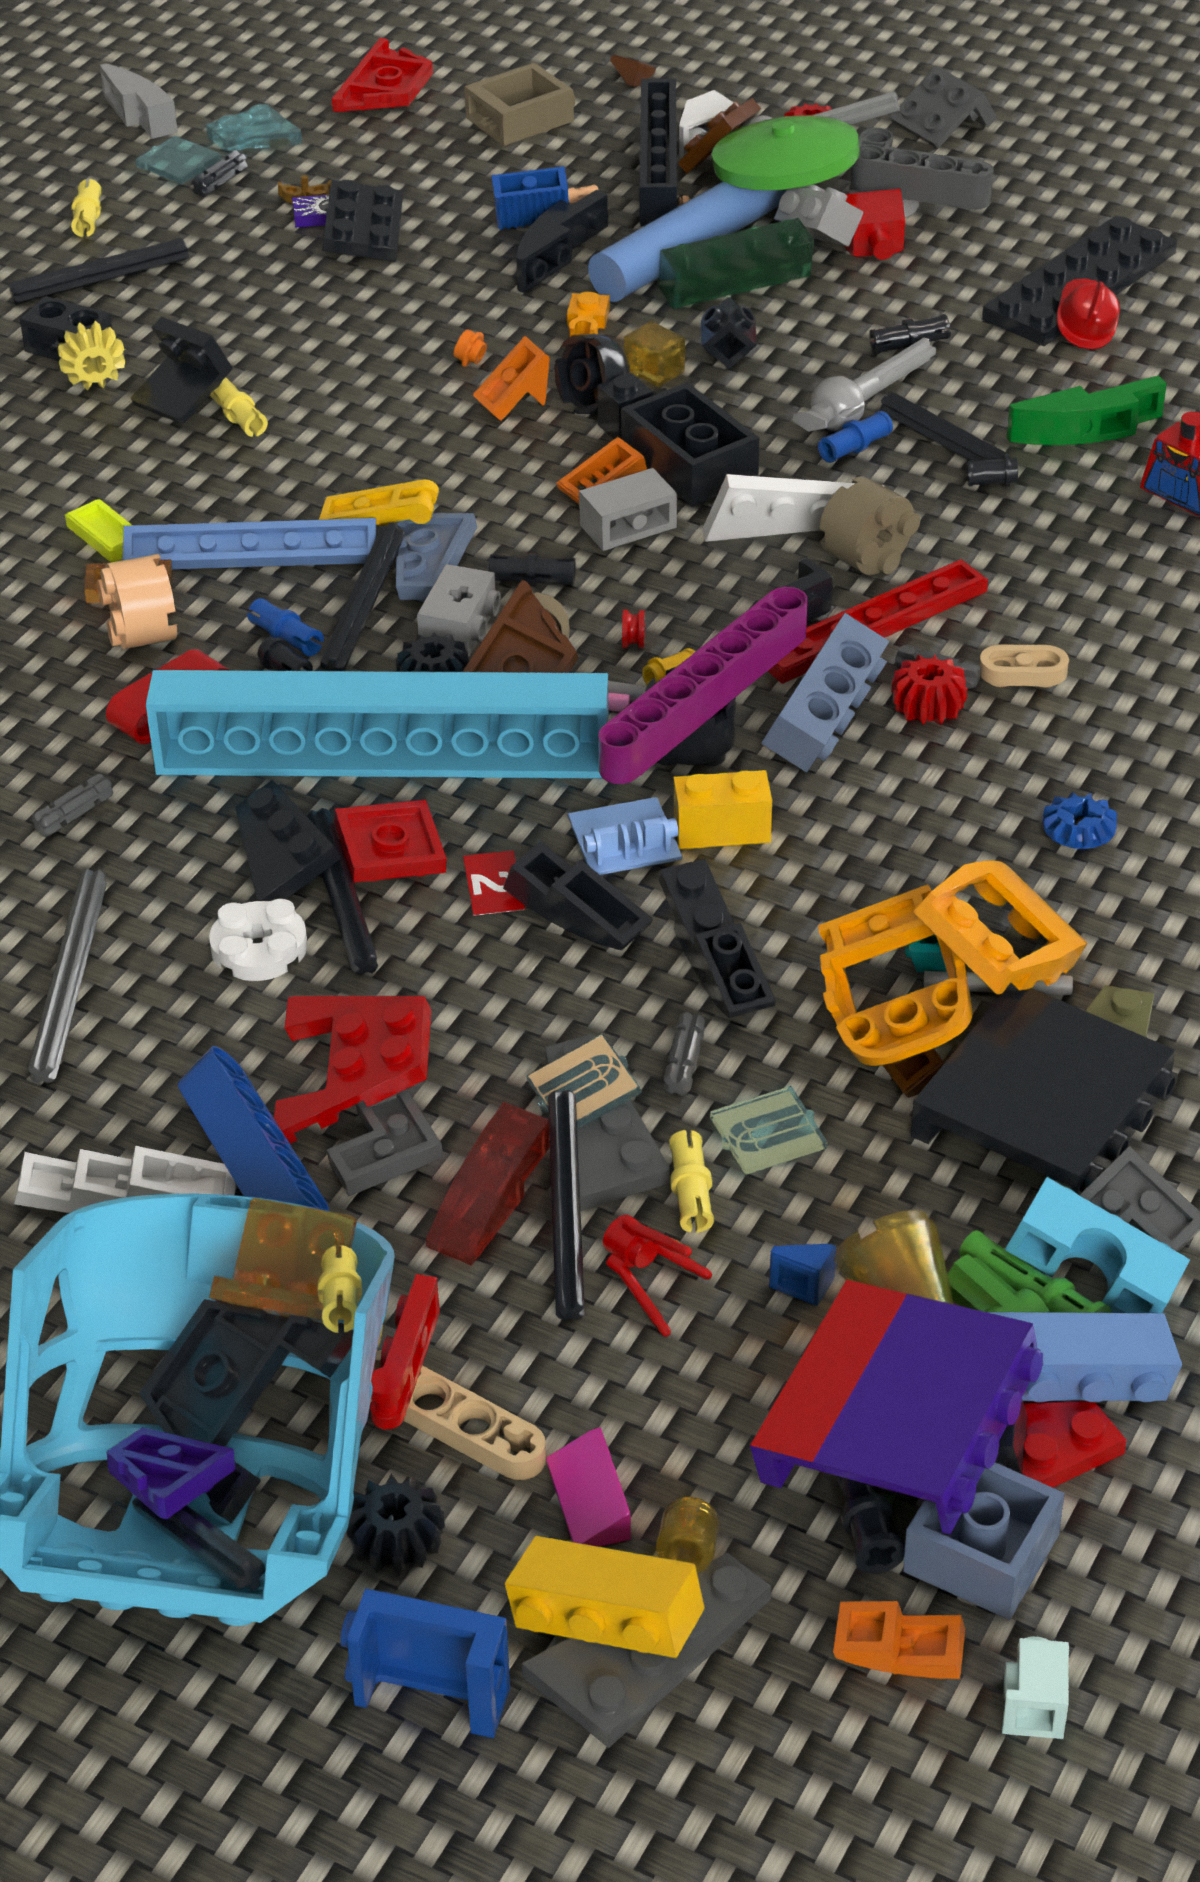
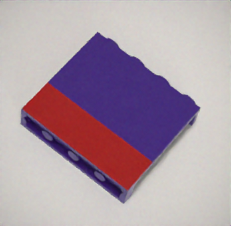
M846 1280L750 1444L760 1482L782 1488L793 1466L799 1465L935 1502L942 1532L951 1534L961 1513L966 1514L971 1509L976 1495V1484L984 1469H990L994 1465L998 1455L999 1440L1007 1425L1011 1426L1016 1422L1021 1409V1398L1029 1382H1036L1041 1373L1043 1353L1038 1349L1033 1323Z

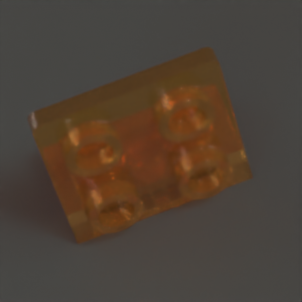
M261 1198L251 1199L233 1278L214 1276L209 1298L218 1302L263 1309L268 1314L286 1317L292 1314L308 1317L314 1322L323 1323V1304L318 1297V1279L323 1273L321 1266L322 1255L330 1247L336 1246V1258H341V1245L349 1248L352 1247L357 1225L356 1218L351 1215Z

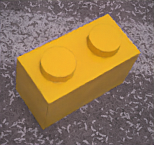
M766 770L674 777V818L678 826V836L676 837L679 849L771 843L772 796Z

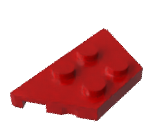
M379 38L332 97V111L344 112L409 106L433 75V63L423 56L413 54L412 51L404 47L398 49V53L389 48V40Z

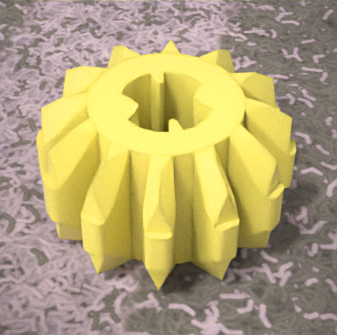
M95 320L90 329H85V326L79 322L77 326L78 333L66 331L64 335L66 343H61L58 346V353L61 357L59 361L60 369L62 372L67 373L68 379L73 385L82 381L83 387L88 391L92 383L98 382V385L104 389L106 385L105 379L117 380L119 376L117 369L124 368L123 343L119 338H116L115 332L111 327L101 330L100 324Z

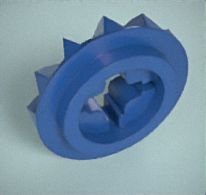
M1071 792L1067 799L1054 797L1052 804L1044 807L1042 826L1046 834L1061 845L1076 849H1090L1104 845L1114 837L1117 831V812L1109 809L1107 800H1093L1091 793L1085 797H1078L1074 792ZM1078 816L1084 817L1082 821H1079L1078 825H1074V819L1078 818Z

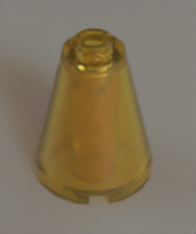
M901 1211L883 1216L873 1221L877 1229L876 1231L861 1239L857 1230L836 1251L834 1262L839 1274L845 1281L852 1280L954 1304L938 1228L932 1218L929 1220L923 1211Z

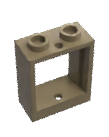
M535 62L464 86L466 118L503 146L574 121L575 96L573 89Z

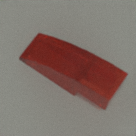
M502 1103L480 1134L454 1178L428 1233L426 1247L471 1266L524 1198V1181L550 1149L549 1119L508 1103Z

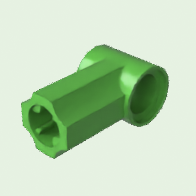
M969 1254L961 1257L953 1263L948 1274L943 1277L942 1291L959 1306L983 1312L1049 1313L1044 1301L1034 1291L1023 1288L1017 1292L978 1257L972 1258Z

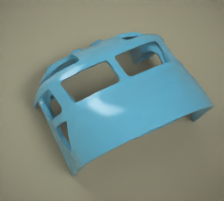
M193 1193L125 1197L82 1207L60 1219L13 1269L0 1448L1 1570L20 1591L38 1593L42 1599L50 1602H67L74 1598L99 1601L102 1607L111 1610H126L137 1606L158 1609L160 1614L172 1618H184L193 1614L218 1617L220 1622L233 1626L263 1622L325 1577L348 1528L354 1501L353 1490L360 1440L368 1419L373 1391L371 1378L379 1336L387 1311L395 1254L391 1244L371 1228L331 1212L277 1200L235 1195ZM341 1245L347 1246L355 1252L358 1260L356 1272L362 1281V1297L355 1311L351 1349L331 1378L292 1353H289L281 1364L327 1377L330 1380L329 1441L327 1453L321 1455L303 1447L234 1433L225 1446L234 1450L236 1463L258 1478L269 1475L276 1479L285 1480L314 1493L321 1499L319 1503L311 1506L292 1504L270 1549H247L265 1565L266 1571L259 1578L261 1585L257 1589L249 1591L246 1587L241 1589L235 1588L144 1518L133 1508L132 1501L136 1498L134 1494L120 1527L116 1531L108 1532L83 1527L58 1515L61 1474L46 1472L76 1463L107 1460L106 1451L142 1427L164 1432L160 1425L111 1423L87 1425L83 1421V1416L106 1352L111 1350L142 1349L169 1351L204 1299L263 1309L268 1314L289 1317L291 1314L304 1316L314 1322L323 1323V1304L318 1297V1279L323 1273L321 1266L322 1255L330 1247L336 1246V1258H341ZM58 1275L61 1299L68 1324L67 1330L38 1346L54 1281ZM338 1320V1323L344 1324V1320ZM66 1364L67 1370L50 1433L45 1438L26 1446L29 1388L36 1379L49 1370ZM206 1493L201 1494L187 1505L237 1542L253 1493L232 1524L213 1511L209 1504L210 1499Z

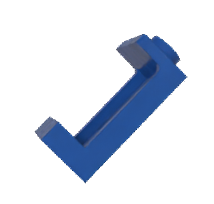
M365 1588L357 1611H348L341 1631V1646L348 1648L349 1655L345 1669V1680L352 1683L355 1706L368 1707L378 1682H386L468 1700L471 1733L494 1738L511 1688L506 1618Z

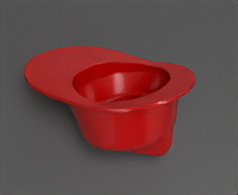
M1081 278L1066 283L1057 311V325L1060 333L1068 342L1079 348L1093 350L1104 347L1110 343L1117 328L1120 313L1119 301L1115 294L1104 285V282Z

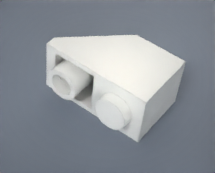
M715 90L686 101L679 125V158L682 159L687 154L683 149L685 145L698 134L704 137L710 131L706 125L718 113L724 112L734 102Z

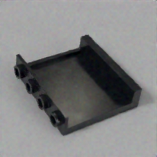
M1010 983L1003 994H1001L913 1101L911 1137L929 1145L942 1128L1067 1184L1071 1186V1190L1080 1195L1129 1147L1131 1137L1136 1130L1143 1132L1147 1128L1157 1102L1160 1099L1166 1101L1172 1094L1178 1078V1074L1172 1071L1176 1050L1030 988L1020 991Z

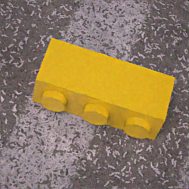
M540 1536L533 1538L504 1583L516 1628L677 1658L705 1609L696 1566L693 1563Z

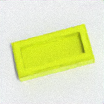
M97 499L65 514L66 526L112 563L123 559L124 526L133 525L102 500Z

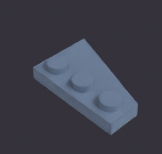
M433 513L431 520L425 524H418L410 519L397 521L398 528L404 530L405 534L398 550V557H396V588L400 600L424 602L446 564L458 565L477 529L474 513Z

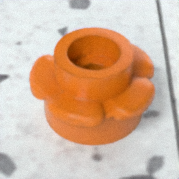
M469 329L462 333L453 352V356L462 361V366L466 367L470 362L478 364L482 360L487 350V343L483 342L484 334L482 332L475 333Z

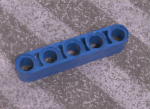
M212 1046L178 1081L177 1085L243 1196L299 1204L329 1212L327 1202L244 1070L227 1052L219 1047Z

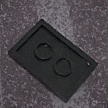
M331 180L322 251L396 262L404 190H397L387 185L370 186L358 184L353 180Z

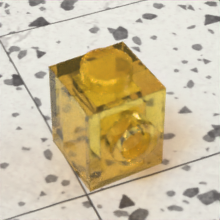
M653 321L624 336V352L630 365V373L660 387L685 372L684 337Z

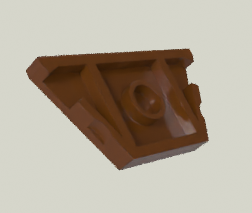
M521 580L463 672L569 673L578 660V655L566 635H563L558 629L556 621L547 609L543 608L535 597L528 582Z

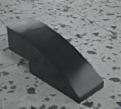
M541 841L511 866L503 889L555 925L597 944L621 951L649 927L653 921L652 917L585 862L580 860L572 867Z

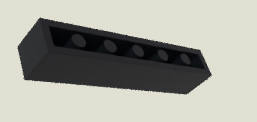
M641 79L640 226H645L677 208L676 79Z

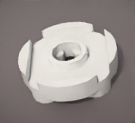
M275 899L271 902L254 901L243 904L227 903L218 910V919L212 925L209 934L211 955L214 963L220 969L221 964L232 969L233 977L241 980L262 981L279 977L288 972L287 964L293 962L297 957L300 962L307 951L304 921L295 912L294 904L286 899ZM263 938V942L253 943L252 939Z

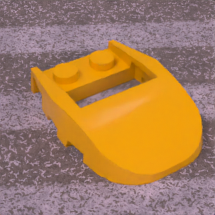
M995 860L964 864L931 891L913 911L996 994H1003L1010 982L1020 991L1033 988L1035 983L1041 980L1047 986L1057 982L1061 973H1067L1074 967L1087 945V942L1009 866ZM973 884L980 896L994 905L1004 906L1008 901L1013 906V909L1008 914V920L1012 927L1027 938L1038 939L1043 935L1048 941L1042 948L1019 959L1013 953L1011 944L1000 935L992 933L978 919L976 910L967 902L958 899L955 894Z
M928 884L818 925V932L827 945V953L820 955L821 972L825 977L826 992H823L825 1005L837 1024L836 1028L844 1044L862 1064L869 1066L889 1064L936 1048L961 1034L971 1022L973 1013L965 963L913 912L932 891ZM936 935L949 979L857 1012L845 971L846 967Z

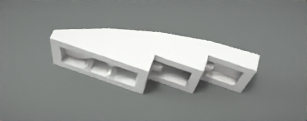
M135 1146L132 1159L80 1149L77 1162L25 1152L14 1204L71 1213L95 1203L133 1196L193 1193L234 1195L236 1182L225 1164Z

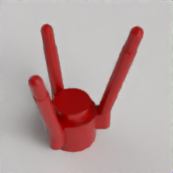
M628 1214L616 1218L605 1231L603 1247L611 1254L606 1261V1266L620 1276L661 1335L664 1337L670 1336V1327L629 1270V1267L637 1266L638 1268H644L655 1259L658 1253L705 1280H709L712 1277V1272L689 1258L692 1254V1249L689 1246L643 1225Z

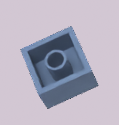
M994 1463L990 1469H984L976 1484V1495L971 1509L966 1514L961 1513L951 1534L942 1532L935 1502L929 1500L923 1502L907 1528L903 1572L1010 1620L1059 1536L1065 1493Z

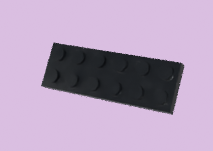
M1115 215L984 305L982 320L1037 344L1046 346L1061 335L1057 325V311L1066 283L1081 278L1097 282L1101 281L1116 296L1176 253L1177 240L1163 235L1159 230L1148 229L1136 224L1127 217Z

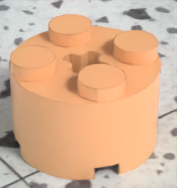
M159 554L107 563L105 568L100 570L101 579L97 580V588L101 604H109L111 621H107V631L112 647L121 645L123 649L176 639L177 624L168 626L167 614L175 612L174 599L166 568L164 565H158L161 558Z

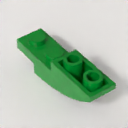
M1157 375L1089 394L1081 386L1009 404L1007 439L1012 443L1031 445H1076L1136 435L1137 424L1163 417L1167 383Z

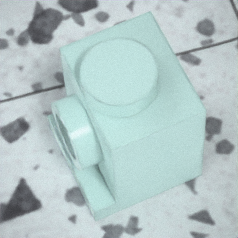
M1037 1636L1020 1638L1017 1663L1005 1662L1003 1691L1005 1704L1002 1734L1063 1739L1068 1711L1069 1642L1049 1641L1046 1638Z

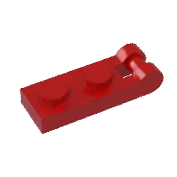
M416 1274L409 1295L402 1294L398 1300L395 1314V1325L397 1327L394 1337L387 1336L385 1338L381 1351V1368L374 1370L371 1378L373 1391L370 1412L372 1422L378 1428H396L402 1424L440 1315L437 1277Z

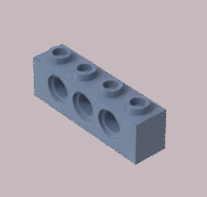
M844 613L761 744L806 773L816 758L825 762L839 741V738L832 735V733L835 731L842 735L855 715V712L849 709V706L851 705L858 709L871 689V686L865 683V680L874 683L887 663L880 656L889 641Z

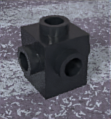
M729 297L718 306H711L701 320L702 347L730 369L757 346L756 318L748 307L745 305L739 306Z

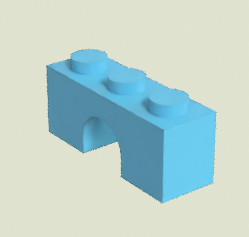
M1046 1177L1005 1248L1007 1252L1050 1277H1053L1061 1262L1068 1258L1077 1257L1091 1261L1102 1270L1107 1279L1108 1288L1102 1302L1110 1306L1112 1313H1162L1190 1261L1189 1258L1176 1252L1167 1244L1157 1241L1124 1222L1120 1217L1105 1211L1079 1196L1073 1190L1060 1185Z

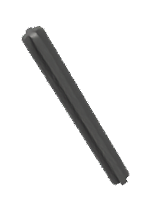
M86 869L82 871L79 877L28 1066L31 1072L30 1079L36 1083L41 1081L51 1083L57 1077L107 885L104 880L105 873L99 869L96 871Z

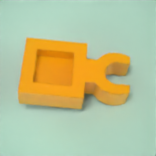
M595 292L572 293L567 311L569 337L580 334H598V328L605 329L610 310V295H598Z

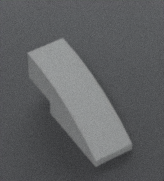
M110 64L100 65L103 95L126 127L140 124L151 139L178 133L174 100L164 90L146 78L126 69Z

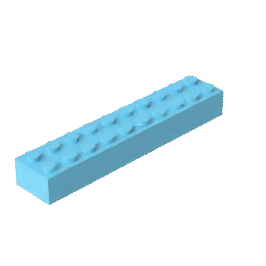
M153 670L146 701V710L156 775L603 779L599 773L598 734L599 730L609 722L608 673Z

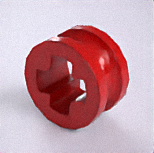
M623 609L622 648H628L630 644H636L639 649H644L645 610H639L637 614H631L629 610Z

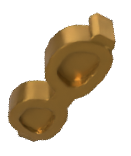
M302 175L301 187L282 185L281 182H278V195L289 203H292L293 197L329 195L331 180L328 181V184L309 187L308 176Z

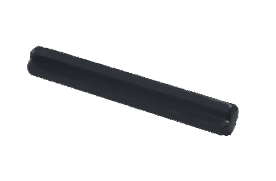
M890 392L881 399L882 405L880 410L887 413L890 418L967 460L1004 459V454H1008L895 392Z
M137 1497L132 1501L133 1508L235 1588L241 1589L246 1587L249 1591H253L261 1585L259 1578L266 1571L264 1563L188 1505L168 1519H163L157 1516Z

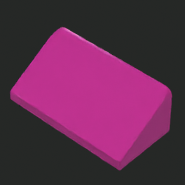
M601 1427L588 1431L546 1457V1464L572 1542L601 1547L631 1540L630 1511Z

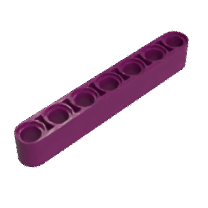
M780 587L772 590L607 722L599 730L598 734L600 776L613 784H625L634 781L801 644L806 638L807 595L805 592L795 587Z

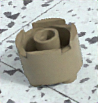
M856 477L852 480L857 483L848 489L841 486L828 501L820 520L819 529L825 532V542L820 541L821 546L827 553L864 574L875 575L882 572L889 575L898 568L901 554L906 548L910 537L918 530L921 520L920 515L914 512L910 501L868 477Z

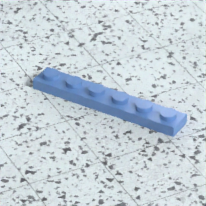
M376 518L124 526L123 560L159 554L161 558L158 565H164L166 569L365 563L377 538Z

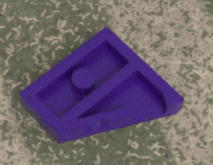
M144 1427L106 1451L109 1473L157 1516L163 1519H168L198 1496L210 1491L216 1483L236 1470L234 1450L232 1448Z

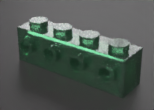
M795 218L660 250L658 287L672 308L675 309L809 277L811 275L814 239L800 219Z

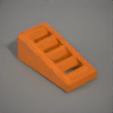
M617 437L556 482L559 490L579 504L580 490L576 487L583 485L585 488H590L647 470L644 456ZM596 479L597 482L592 483L591 480Z

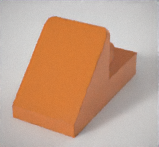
M524 336L475 391L473 396L500 421L505 418L527 392L544 406L550 357Z

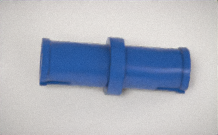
M878 411L861 421L852 420L843 425L842 430L821 438V441L818 442L819 454L826 462L832 463L851 452L860 453L866 450L871 442L890 435L893 430L892 420L883 411Z
M264 598L256 599L250 605L249 609L258 613L260 617L253 613H247L248 620L252 624L268 631L270 637L284 638L289 645L309 657L317 654L322 648L321 644L311 640V637L318 641L324 642L322 632L303 623L297 613L288 609L281 610Z

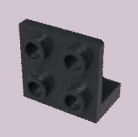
M160 317L151 328L160 340V349L168 357L133 394L131 400L135 406L183 424L194 415L197 408L220 386L224 378L233 370V367L212 335Z

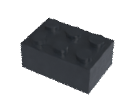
M683 383L621 408L622 440L644 456L647 469L654 468L677 495L691 506L704 503L716 497L727 474L759 477V437L690 383Z

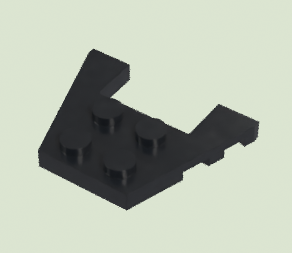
M204 1299L144 1385L140 1394L165 1433L225 1447L289 1353H292L331 1378L352 1347L353 1330L344 1332V1324L338 1323V1333L327 1329L323 1323L314 1322L308 1317L292 1314L289 1317L268 1314L263 1309ZM236 1462V1470L216 1483L210 1491L206 1492L213 1511L231 1524L261 1481L260 1478Z

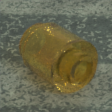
M682 1497L671 1502L666 1507L661 1520L656 1543L658 1557L693 1563L696 1566L697 1574L705 1570L714 1558L719 1532V1517L715 1509L708 1502L696 1497Z

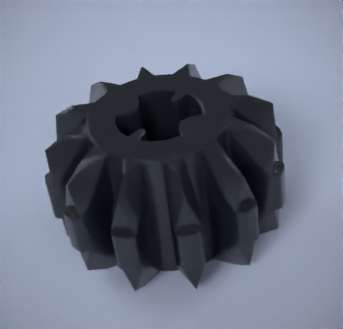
M434 632L430 637L417 635L415 641L403 642L402 651L397 653L396 672H463L470 660L464 642L454 641L452 635L438 637Z
M391 1473L385 1485L380 1486L368 1480L365 1494L354 1495L346 1533L347 1537L350 1538L353 1552L357 1556L358 1561L370 1559V1565L376 1573L386 1565H393V1568L400 1576L405 1566L404 1564L410 1562L423 1569L426 1554L438 1553L439 1546L441 1545V1534H443L442 1529L445 1528L444 1511L438 1505V1499L433 1487L420 1489V1484L415 1475L401 1484L398 1483Z

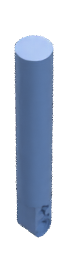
M722 181L593 255L588 265L590 280L600 295H610V301L612 302L620 301L778 208L779 201L786 192V189L751 190L735 187Z

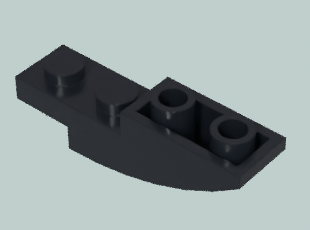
M595 190L573 205L560 200L534 221L522 237L517 251V291L526 292L571 263L572 250L608 227V194Z
M706 859L661 869L659 883L675 917V934L699 981L717 1007L728 1018L775 1006L776 1000L742 924H734Z

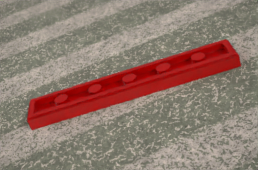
M957 560L806 627V638L770 668L768 672L782 684L806 674L844 613L885 638L987 592L988 579L964 560Z

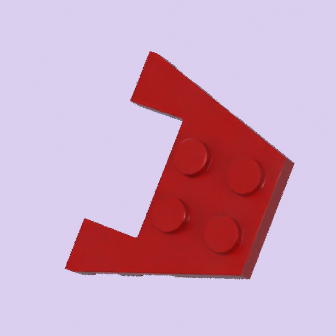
M425 996L288 997L284 1028L291 1041L332 1032L326 1088L277 1100L275 1103L274 1120L290 1144L298 1140L295 1135L296 1132L317 1122L321 1129L339 1121L340 1111L364 1101L366 1106L370 1107L427 1080L431 1008Z

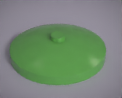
M804 115L763 120L741 127L719 140L712 151L714 172L723 182L744 189L785 190L809 186L831 179L849 169L857 161L860 154L859 138L857 131L851 125L829 117Z

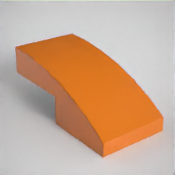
M898 1601L840 1602L833 1653L836 1659L873 1670L914 1677L960 1679L966 1629L961 1615H903Z

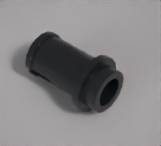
M1004 454V459L967 460L968 486L1005 483L1006 487H1010V483L1018 482L1017 458H1009L1008 454Z
M268 637L258 648L257 655L260 663L266 669H274L276 671H302L300 668L306 671L313 670L311 662L291 650L287 640L284 638Z

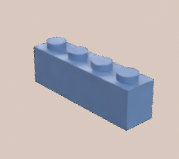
M987 1312L1033 1323L1037 1346L1040 1352L1043 1353V1366L1037 1381L1034 1383L1029 1382L1022 1396L1023 1401H1166L1182 1367V1362L1164 1313Z

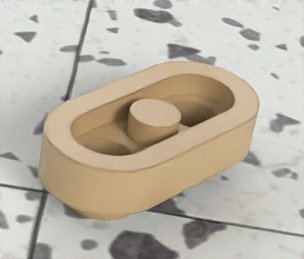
M993 645L984 649L980 655L981 678L996 687H1052L1062 683L1067 678L1069 657L1064 650L1052 645Z

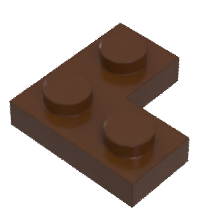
M753 98L742 105L737 101L734 102L724 112L718 113L706 125L710 131L704 137L698 134L685 145L683 149L687 154L678 164L686 173L692 171L712 154L713 148L719 140L739 129L746 120L754 117L761 110V107Z

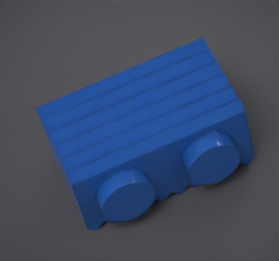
M565 166L491 175L497 226L500 230H503L505 227L510 229L511 227L517 228L522 226L524 228L526 225L531 226L540 215L560 200L569 203Z

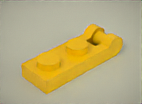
M423 479L327 496L319 520L376 518L377 525L388 526L390 522L410 519L415 523L425 524L432 518L439 489L433 481Z

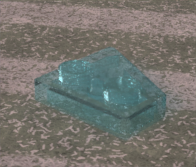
M267 104L254 105L247 111L235 115H225L218 121L206 124L207 137L224 151L243 150L245 148L270 147L269 139L280 138L289 139L291 145L302 144L301 130Z

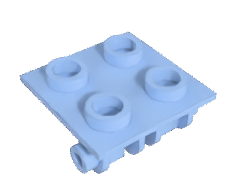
M657 797L568 813L569 821L585 862L599 875L682 860L681 852L674 838L678 836L676 819L666 818Z

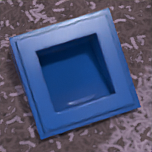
M832 1244L774 1246L770 1251L769 1287L818 1306L835 1277L836 1246Z

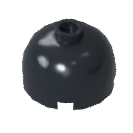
M572 335L563 341L560 348H566L563 351L562 358L555 361V383L564 403L571 402L579 408L573 410V412L576 414L598 413L597 385L613 380L619 375L629 374L630 365L626 353L621 346L605 335Z

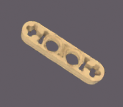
M382 1350L376 1352L373 1371L381 1368ZM422 1365L403 1421L507 1478L527 1480L542 1472L546 1464L545 1437L541 1430ZM427 1394H434L445 1400L441 1406L432 1410H424L415 1405L417 1399ZM470 1419H482L490 1425L486 1431L480 1434H468L460 1429L461 1424ZM525 1447L530 1448V1453L522 1450ZM510 1449L518 1452L517 1455H512Z

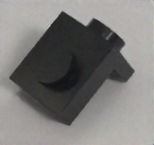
M809 558L799 561L798 580L783 586L795 587L805 592L807 595V622L831 611L833 577Z

